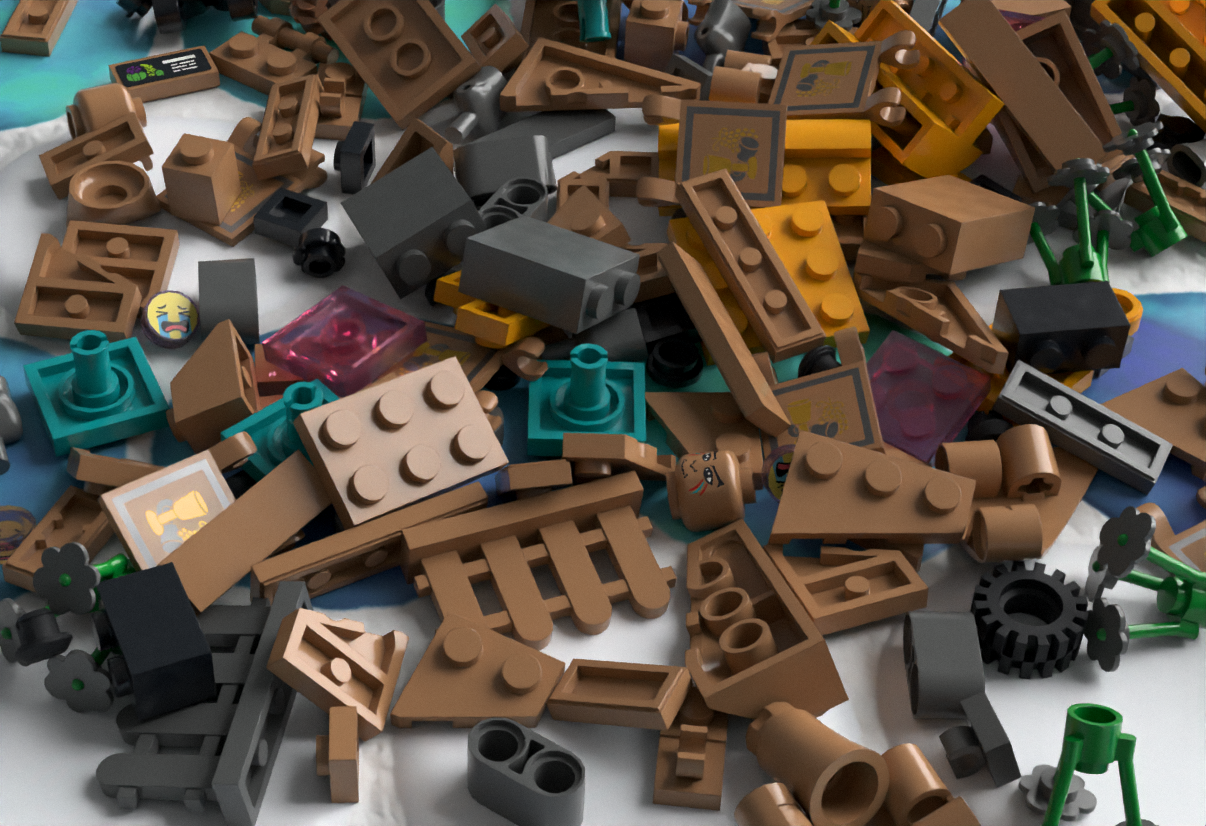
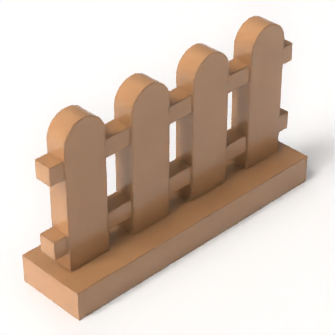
M635 470L402 529L400 567L407 585L414 583L418 598L431 596L441 623L448 611L499 634L512 632L515 641L538 651L547 647L551 641L553 631L552 620L571 616L576 628L588 635H597L604 632L610 625L612 615L611 604L629 600L633 610L643 618L655 619L661 617L668 609L670 600L669 588L675 587L677 580L671 566L660 569L646 538L652 536L653 527L648 516L638 518L644 489ZM606 549L619 580L602 584L588 553ZM548 564L561 596L543 600L530 569ZM490 579L502 611L484 616L471 584Z

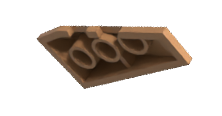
M742 518L687 544L686 588L691 597L690 613H686V628L690 635V649L685 650V666L688 668L693 682L709 709L755 720L762 712L764 706L773 702H787L795 709L805 710L815 718H818L829 709L849 700L825 639Z

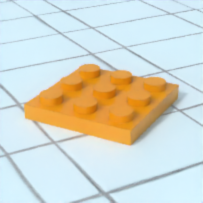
M825 200L751 209L826 334L823 346L829 345L837 348L834 333L854 326L857 328L860 343L865 344L870 329ZM689 218L670 219L667 229L669 242L673 241L701 264L751 355L765 351ZM700 341L707 366L716 365L704 342Z

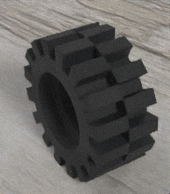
M1013 561L1011 572L1002 563L994 566L992 575L985 572L980 577L979 585L975 587L970 612L973 613L979 645L980 649H982L981 657L984 663L989 665L995 659L999 660L997 671L1006 675L1009 674L1011 667L1019 668V678L1030 679L1032 670L1037 669L1041 679L1052 677L1054 667L1061 673L1069 667L1070 660L1075 661L1079 653L1089 612H1086L1088 602L1086 596L1079 597L1081 588L1075 581L1064 585L1066 574L1056 569L1050 576L1044 573L1046 564L1035 562L1032 571L1025 569L1024 561ZM1007 614H1029L1041 619L1047 625H1025L1013 620Z

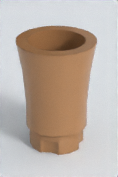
M773 702L764 706L758 718L748 725L745 736L747 749L757 757L758 764L765 773L777 783H783L789 788L797 803L814 826H864L882 806L889 788L890 775L888 765L879 753L850 741L824 725L809 712L795 709L787 702Z

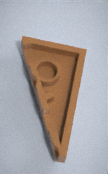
M539 37L500 93V110L505 112L642 108L644 97L650 94L681 100H699L701 83Z
M853 272L852 280L859 298L987 372L1004 373L1008 351L955 282L925 278L923 283L906 285Z

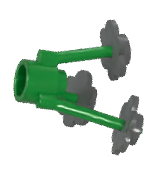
M1076 158L1066 161L1062 164V169L1055 170L1053 172L1054 175L1049 176L1047 181L1048 185L1051 186L1065 185V187L1074 188L1077 227L1073 229L1072 238L1078 244L1070 246L1063 251V258L1059 261L1058 265L1045 236L1057 229L1059 223L1056 218L1060 215V211L1055 205L1047 207L1044 202H1034L1028 204L1035 207L1027 245L1034 242L1048 270L1050 286L1108 281L1110 284L1107 269L1108 248L1113 250L1128 248L1131 244L1130 234L1133 232V224L1128 220H1121L1119 213L1113 210H1101L1092 215L1089 214L1086 185L1106 182L1107 176L1110 175L1108 167H1097L1095 161L1088 158Z

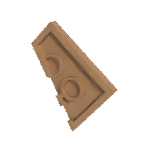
M1180 368L1100 404L1173 444L1170 453L1190 463L1191 474L1203 480L1206 473V387L1184 368Z
M800 429L768 544H790L791 539H822L823 544H846L847 539H883L886 544H959L965 532L976 480Z

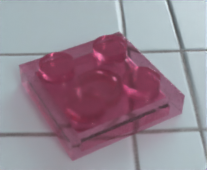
M342 285L264 340L262 347L267 362L308 382L319 379L334 394L344 398L366 387L426 342L427 334L424 321Z
M892 330L867 362L869 380L883 441L931 465L932 468L935 466V454L938 444L953 442L991 391V378L894 330Z

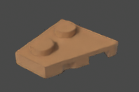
M298 608L282 619L266 668L328 715L330 707L357 706L358 736L366 742L383 732L409 637L397 630H392L384 636L365 632L363 622L346 618L335 621L328 618L324 613Z

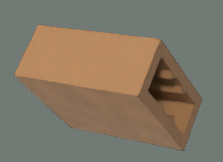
M951 175L876 187L873 189L863 239L938 271L952 275L1022 259L1035 207Z

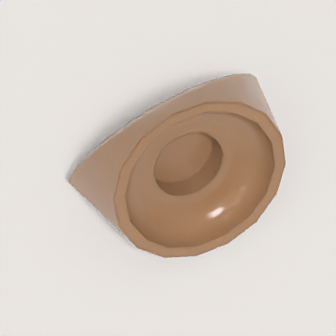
M119 160L101 161L87 165L76 172L69 181L66 227H68L70 220L122 225L148 218L161 211L149 176L144 169L133 163Z

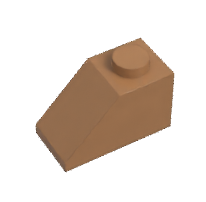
M230 319L220 322L170 382L173 408L166 411L169 426L177 441L181 443L187 440L195 454L220 443V433L261 410L253 357Z

